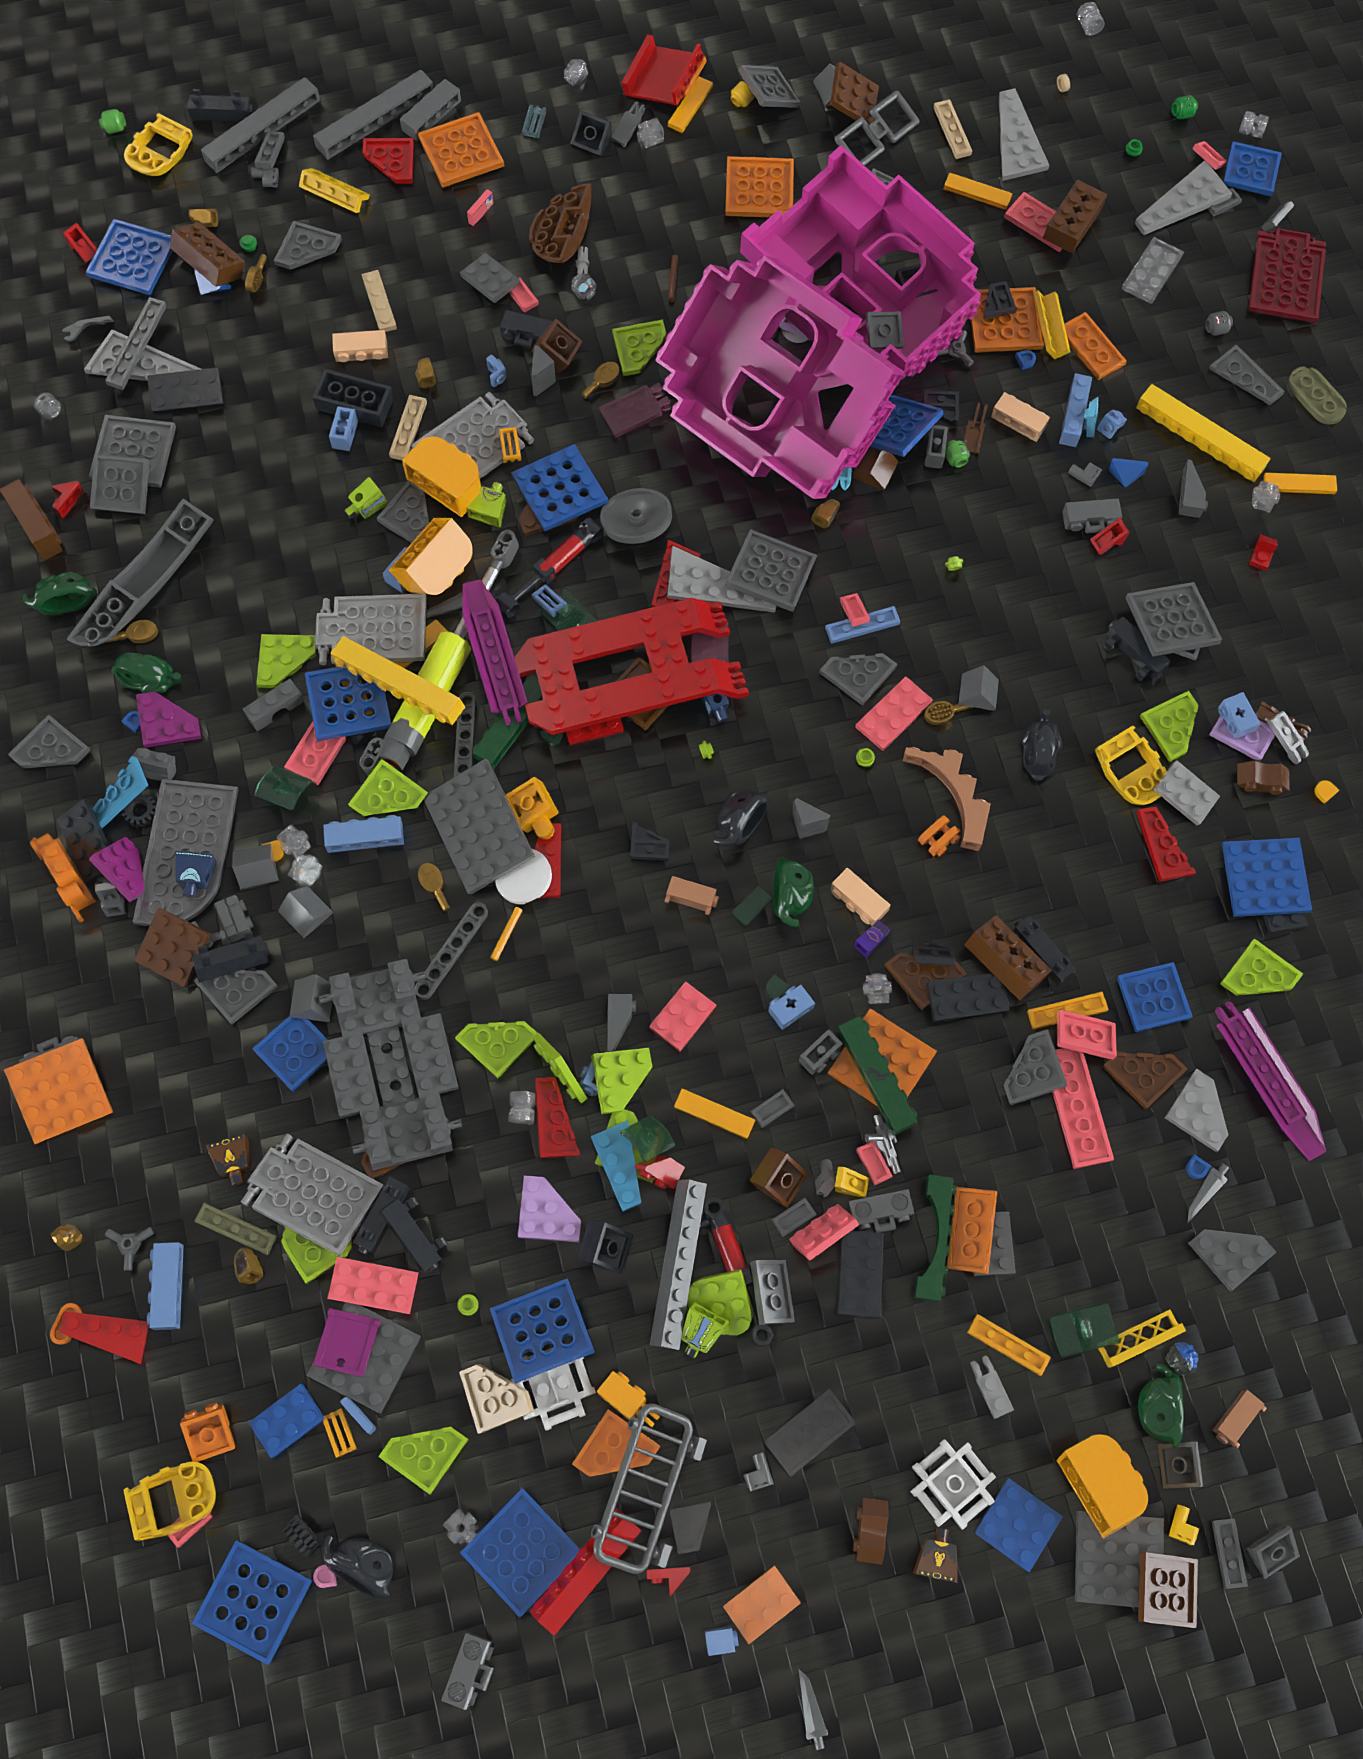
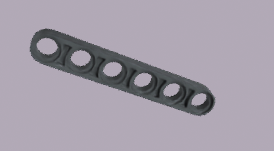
M463 692L459 696L461 701L466 697L471 698L472 703L464 705V710L457 718L454 777L461 774L458 772L459 767L467 766L471 768L473 766L472 750L474 747L476 700L471 692ZM468 714L472 718L468 722H463L461 717ZM467 731L471 735L468 739H462L460 734ZM466 748L470 752L467 756H461L459 751Z
M477 902L469 908L425 970L426 979L419 980L416 983L414 990L419 999H429L487 918L488 910L486 905ZM481 907L484 909V914L482 916H475L473 914L474 910ZM471 923L473 929L470 932H465L463 930L464 924ZM456 938L462 940V945L458 948L451 945L452 941ZM449 954L451 956L450 962L442 963L440 961L441 956ZM432 970L440 971V976L437 979L429 977ZM423 985L429 987V991L425 995L418 993L419 987Z

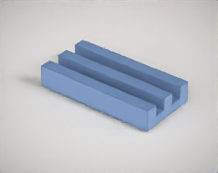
M546 584L531 594L532 598L553 617L556 616L557 611L559 613L562 611L561 608L566 609L568 607L567 603ZM543 591L548 593L559 604L557 605L556 603H554L548 596H546L543 593Z
M345 1397L340 1401L368 1434L371 1435L376 1430L373 1423L351 1398Z

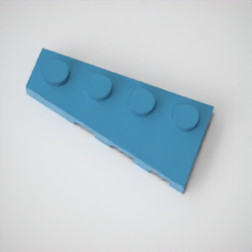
M133 756L128 760L130 763L128 767L119 772V779L114 785L110 784L107 788L104 799L100 798L92 808L101 829L148 786L139 761Z
M626 1121L591 1136L622 1212L641 1204L637 1173L634 1168L635 1161L629 1124Z

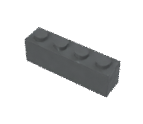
M446 79L437 84L430 93L426 94L420 102L415 104L410 111L401 117L402 131L415 141L419 140V132L431 129L461 102L460 89Z

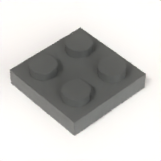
M867 312L865 314L868 346L871 349H885L890 344L896 349L904 347L901 312Z

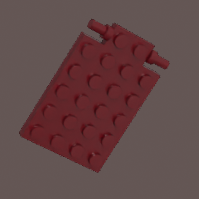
M1279 228L1270 232L1259 230L1257 233L1259 238L1256 243L1248 311L1316 323L1319 318L1326 242L1315 240V238L1310 237V234Z

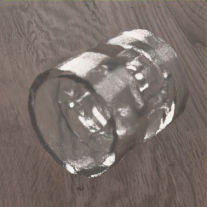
M1094 2L1082 5L1077 11V17L1082 24V28L1086 35L1089 36L1100 32L1105 25L1104 19Z
M1246 111L1239 133L1246 135L1252 133V136L1262 138L1269 116L1261 114L1256 116L1254 112Z
M514 1091L510 1093L509 1105L513 1107L509 1111L508 1121L510 1123H534L535 1113L531 1108L535 1106L536 1094L527 1091Z

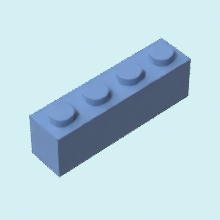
M1076 373L1074 375L1059 444L1076 447L1078 444L1092 377Z
M390 815L381 819L371 817L363 821L352 819L344 823L330 822L324 825L325 848L330 853L403 845L404 836L401 818Z
M179 1242L154 1243V1247L150 1251V1260L153 1262V1267L149 1272V1281L152 1283V1288L148 1293V1303L151 1304V1308L147 1314V1324L153 1330L180 1329L184 1245Z

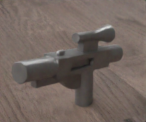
M881 1114L876 1115L873 1118L876 1123L877 1134H866L865 1141L875 1142L878 1150L883 1152L887 1166H891L893 1174L899 1173L901 1170L893 1143L897 1142L896 1137L892 1134L888 1124L883 1122Z

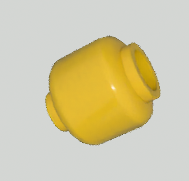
M744 81L739 82L731 90V100L737 107H746L755 98V95Z

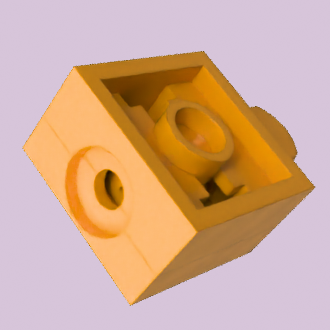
M533 777L506 794V798L523 831L528 833L534 829L536 835L542 839H549L553 836L555 830L550 819L559 814L542 781Z
M613 1371L597 1390V1393L625 1418L630 1420L631 1417L638 1415L639 1410L645 1405L646 1398L644 1396L646 1394L637 1385L634 1387L629 1385V1379L619 1371L616 1374ZM653 1412L648 1413L656 1420L660 1418ZM648 1417L645 1418L644 1422L653 1427L654 1423Z

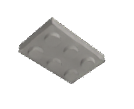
M1178 761L1171 765L1154 789V791L1195 825L1201 824L1220 797Z

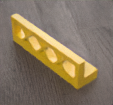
M316 169L302 170L299 187L355 213L360 212L362 201L369 199L370 194Z
M1039 290L1034 292L1046 351L1054 359L1070 353L1058 295L1055 291L1046 296H1043Z
M1168 1310L1097 1344V1347L1108 1368L1186 1330L1182 1323L1178 1325L1171 1310ZM1165 1316L1169 1318L1173 1326L1168 1330L1159 1327L1161 1318ZM1145 1326L1154 1329L1150 1339L1141 1336L1142 1329ZM1126 1335L1136 1337L1135 1344L1131 1348L1122 1345ZM1108 1344L1118 1346L1116 1355L1109 1358L1104 1346Z

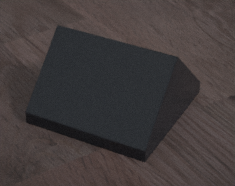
M580 110L571 144L601 156L611 140V122Z

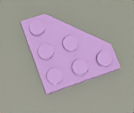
M524 1176L518 1238L579 1242L581 1220L544 1177Z

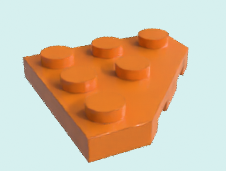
M608 1409L572 1465L589 1477L619 1471L632 1430L628 1429V1423ZM640 1433L636 1447L654 1454L661 1447L643 1433ZM634 1451L629 1468L649 1465L653 1458Z

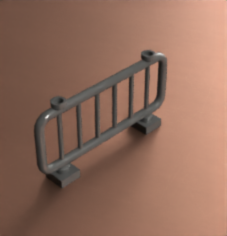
M651 1403L644 1405L640 1409L637 1418L631 1417L628 1422V1429L632 1430L610 1498L601 1524H595L591 1531V1537L596 1538L593 1551L597 1560L632 1574L644 1572L650 1563L662 1568L666 1567L672 1546L657 1540L684 1458L688 1457L700 1461L707 1442L703 1438L692 1436L693 1427L689 1418ZM653 1412L683 1424L684 1434L682 1440L643 1426L647 1414ZM641 1430L680 1444L675 1461L636 1447ZM634 1451L673 1465L668 1482L630 1469L629 1465ZM627 1472L665 1486L661 1503L622 1490ZM622 1494L659 1508L654 1524L651 1525L614 1511L619 1495ZM612 1516L652 1529L647 1546L645 1547L607 1533ZM605 1537L645 1551L642 1561L638 1565H634L604 1554L602 1552V1545Z

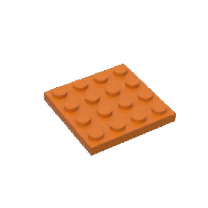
M479 112L418 133V138L442 188L504 167V161Z
M727 156L725 216L771 217L778 210L782 214L788 211L793 206L794 159Z
M1036 287L1009 288L1017 309L1016 313L985 320L983 316L989 289L978 290L981 293L980 304L976 309V315L970 319L974 352L1043 349L1042 328L1034 297Z
M869 1009L863 1018L870 1028L868 1032L872 1038L875 1037L877 1040L880 1054H884L887 1058L890 1072H894L898 1079V1087L900 1090L903 1089L908 1097L937 1051L877 1012ZM844 1047L828 1074L877 1105L849 1052Z
M83 1038L4 1069L34 1144L113 1113Z

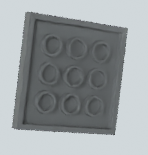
M105 415L95 454L150 460L148 486L161 488L176 425L172 422ZM94 458L89 473L91 480L93 478Z
M750 529L725 586L793 612L817 555Z
M1194 582L1128 593L1126 596L1127 603L1152 656L1218 645L1222 641Z
M345 1302L341 1311L380 1320L364 1377L316 1367L313 1364L306 1376L381 1414L421 1336L359 1304Z
M1076 1511L1075 1602L1139 1607L1140 1552L1164 1555V1518L1138 1516L1127 1526L1103 1539L1087 1511Z

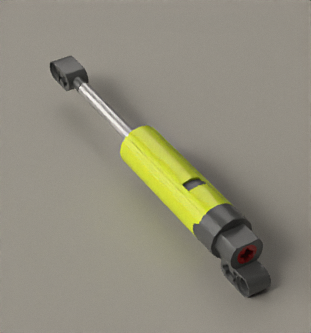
M511 530L501 532L491 550L493 561L482 580L488 590H490L500 569L510 565L519 548V543ZM463 617L454 633L441 632L418 673V676L447 692L450 691L471 651L469 643L464 640L467 628ZM404 700L384 739H372L361 756L359 762L365 773L369 776L381 759L397 770H403L409 757L415 756L435 716L425 714L418 706L412 707Z

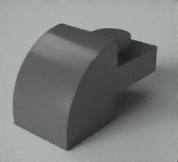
M111 882L95 885V892L101 900V908L106 917L126 914L124 896Z

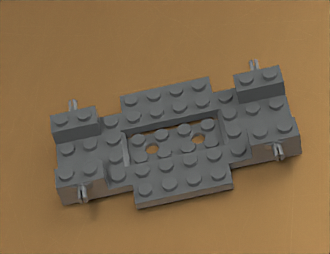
M407 959L388 963L389 969L351 978L349 972L329 977L331 984L330 994L319 996L320 1004L332 1001L336 1006L343 1036L323 1041L339 1116L344 1118L360 1114L365 1138L364 1143L352 1146L353 1153L366 1151L370 1157L373 1171L453 1151L450 1138L451 1129L462 1127L461 1119L448 1122L439 1095L459 1089L441 1014L421 1018L414 985L415 981L426 979L424 971L413 974L409 969ZM398 1027L403 1028L419 1098L416 1099ZM364 1035L368 1036L384 1107L379 1106ZM384 1044L392 1045L393 1049L390 1053L385 1054L381 1051ZM397 1080L401 1083V1088L394 1091L390 1088V1083Z

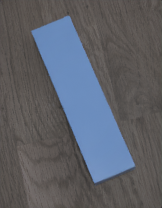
M895 606L868 613L870 622L852 627L849 619L826 625L825 629L831 644L899 625L900 619Z

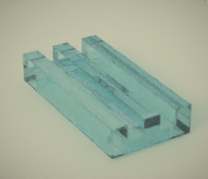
M533 105L529 106L522 135L539 137L546 108L540 109L539 106H536V108H533ZM532 113H534L533 118H532V122H531V125H530V128H529V132H528L527 130H528V126H529V123H530V120H531V116H532ZM538 114H540L535 133H533Z

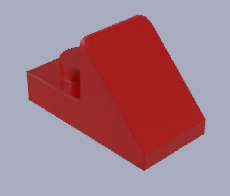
M77 223L63 232L71 250L75 249L85 263L94 257L97 248Z
M74 481L52 486L53 491L59 497L52 505L56 515L63 519L82 496L84 490L79 482Z
M1118 518L1090 540L1098 553L1102 555L1115 544L1121 546L1130 532L1122 519Z
M1260 534L1249 565L1266 571L1272 555L1278 546V541Z
M690 1567L647 1570V1579H651L652 1583H665L664 1578H669V1594L671 1596L690 1573Z

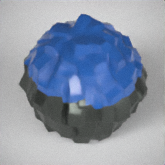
M1178 1342L1170 1347L1165 1360L1169 1366L1175 1369L1174 1371L1179 1376L1195 1372L1199 1354L1195 1352L1191 1344Z

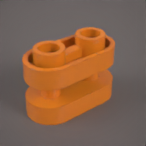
M945 815L939 818L918 838V841L923 846L927 843L931 845L928 851L933 856H941L947 850L946 846L951 843L953 845L961 837L959 835L961 831L956 826H953L951 829L947 826L950 820ZM942 831L944 835L936 840L934 837Z

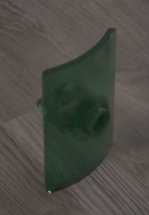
M566 589L559 597L567 605L561 608L559 612L557 611L555 617L549 614L543 607L539 609L558 631L598 621Z
M274 766L262 777L254 795L293 810L299 796L312 783V780Z
M651 1116L620 1131V1134L636 1147L643 1162L675 1146L667 1129Z
M1108 1303L1054 1315L1049 1318L1061 1357L1120 1342Z

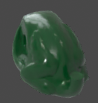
M65 572L59 575H50L37 582L34 597L30 598L29 594H23L22 601L26 606L40 611L43 615H63L64 613L84 609L97 596V590L90 586L85 577L74 572Z
M125 653L116 659L115 665L112 667V673L120 684L129 689L139 690L142 693L156 692L161 694L166 692L169 687L181 681L180 673L176 672L173 674L172 666L154 655Z
M780 857L776 863L773 876L774 911L776 916L785 924L791 927H798L799 920L793 919L790 916L801 914L811 905L814 893L813 876L801 864L786 860L785 857Z
M1156 1363L1155 1370L1163 1372L1166 1377L1149 1381L1141 1390L1138 1402L1140 1424L1153 1438L1169 1442L1173 1448H1177L1182 1441L1184 1429L1182 1382L1178 1374L1170 1366Z

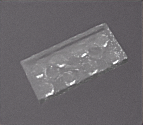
M1153 237L1124 282L1122 289L1152 304L1184 252Z

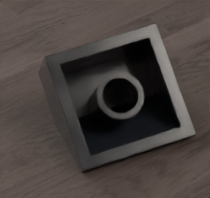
M589 1220L577 1260L597 1268L622 1274L633 1234L606 1222Z

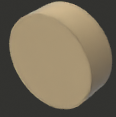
M1067 74L1057 77V86L1061 92L1070 89V81Z

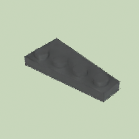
M1237 345L1232 347L1209 367L1213 372L1269 405L1284 394V390Z

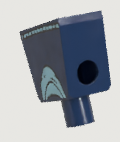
M716 693L701 697L709 716L715 715L718 722L728 719L725 711L729 705L727 696Z
M176 851L175 879L180 887H184L183 896L194 898L196 888H207L216 865V859L213 854Z

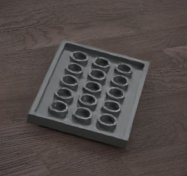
M482 760L425 796V804L468 894H473L535 857L489 760Z

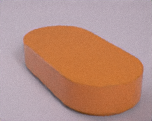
M67 1303L60 1309L51 1328L50 1339L55 1344L64 1345L72 1339V1337L60 1333L64 1311L82 1313L81 1308L74 1303Z

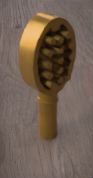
M261 254L257 264L249 269L245 282L246 291L256 292L259 285H261L260 282L263 279L262 270L267 260L266 255Z
M606 362L599 366L594 375L595 381L581 393L582 396L587 398L598 387L612 385L619 377L618 364Z
M139 620L130 624L126 631L117 633L107 642L129 638L134 643H146L157 636L158 629L151 621Z
M939 701L931 704L926 709L924 719L929 724L941 725L948 722L955 712L958 713L973 707L959 704L952 705L946 701Z
M422 864L418 871V878L422 887L428 893L435 894L443 911L449 910L450 906L441 891L444 883L441 872L433 864Z

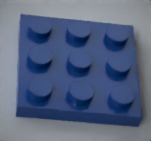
M1233 141L1223 183L1226 186L1272 196L1282 153Z
M1174 962L1118 975L1117 980L1135 1032L1188 1020L1193 1017Z
M289 1016L253 1048L258 1056L292 1092L327 1062L323 1041H327V1039L308 1019L291 1018Z
M1007 1478L996 1495L995 1502L988 1508L974 1534L1021 1568L1030 1572L1063 1516L1010 1478Z

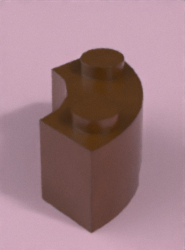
M1257 761L1237 764V785L1245 788L1247 792H1271L1273 795H1279L1284 791H1289V769L1282 764H1264Z
M863 1498L862 1505L857 1506L856 1519L859 1520L858 1538H854L853 1551L857 1552L856 1561L882 1565L889 1518L888 1501Z

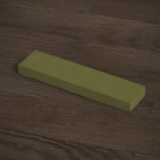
M206 1203L203 1204L195 1219L196 1223L265 1255H269L278 1238L276 1235Z

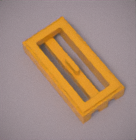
M516 427L499 429L504 463H507V460L514 462L515 459L521 461ZM510 432L514 433L515 446L517 454L514 455ZM503 433L507 434L508 447L510 455L507 456Z
M341 1408L325 1415L323 1423L336 1458L356 1450L357 1447L343 1409ZM338 1415L350 1444L349 1448L346 1447L336 1416ZM329 1419H332L342 1451H339Z

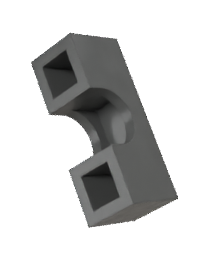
M289 679L243 708V711L258 732L273 722L272 716L275 712L282 708L290 711L303 703L304 700L298 688Z

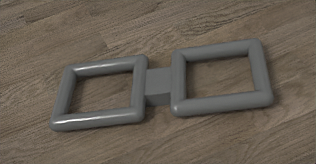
M894 91L870 110V114L875 120L873 123L868 125L865 119L861 117L835 137V142L838 146L842 145L853 155L843 139L861 126L876 146L875 150L860 160L864 166L885 150L884 145L879 139L886 135L891 143H895L920 122L899 91ZM896 99L911 119V122L893 134L878 112Z

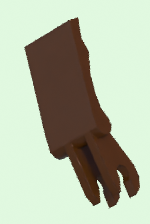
M979 402L976 407L974 420L968 419L963 442L971 453L979 454L986 424L984 423L988 404H985L981 422L976 421L980 407Z
M1262 701L1255 714L1258 720L1268 725L1267 721L1278 714L1279 711ZM1288 716L1304 741L1308 737L1307 731L1310 732L1311 728L1305 724L1295 722L1293 717Z

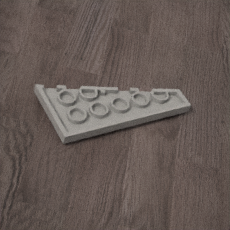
M1203 161L1136 219L1135 225L1145 235L1207 209L1211 205L1214 206L1231 198L1232 193L1208 162Z

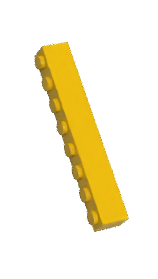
M1153 384L1149 386L1138 402L1136 408L1142 413L1147 414L1156 422L1163 424L1172 432L1182 436L1186 441L1193 443L1202 451L1212 455L1216 460L1229 466L1232 470L1239 472L1246 479L1255 482L1271 459Z
M345 636L341 638L330 652L337 666L348 668L356 676L358 674L361 675L368 683L373 682L381 690L390 691L396 698L405 699L412 707L418 706L425 714L434 715L442 723L447 722L453 725L465 708L459 697Z

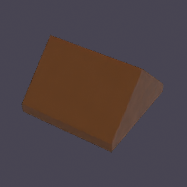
M869 447L857 465L852 478L884 491L898 464V460L892 453Z

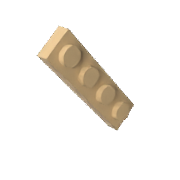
M950 99L934 103L933 108L955 158L970 156L972 154L971 146Z
M375 270L362 274L379 330L388 332L397 329L379 271Z
M409 395L389 452L390 458L402 460L411 451V444L414 442L427 404L426 398Z

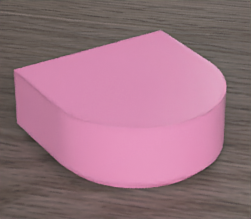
M326 1564L319 1566L315 1570L313 1580L318 1587L337 1586L336 1575L328 1569Z

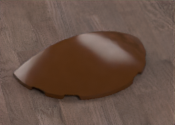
M590 183L572 187L571 192L565 195H556L550 200V205L545 210L541 209L531 224L529 240L532 243V249L539 257L549 262L563 263L577 251L584 237L589 219L592 187Z

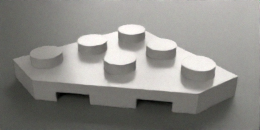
M1196 1069L1165 1116V1119L1217 1152L1228 1136L1227 1127L1214 1080Z

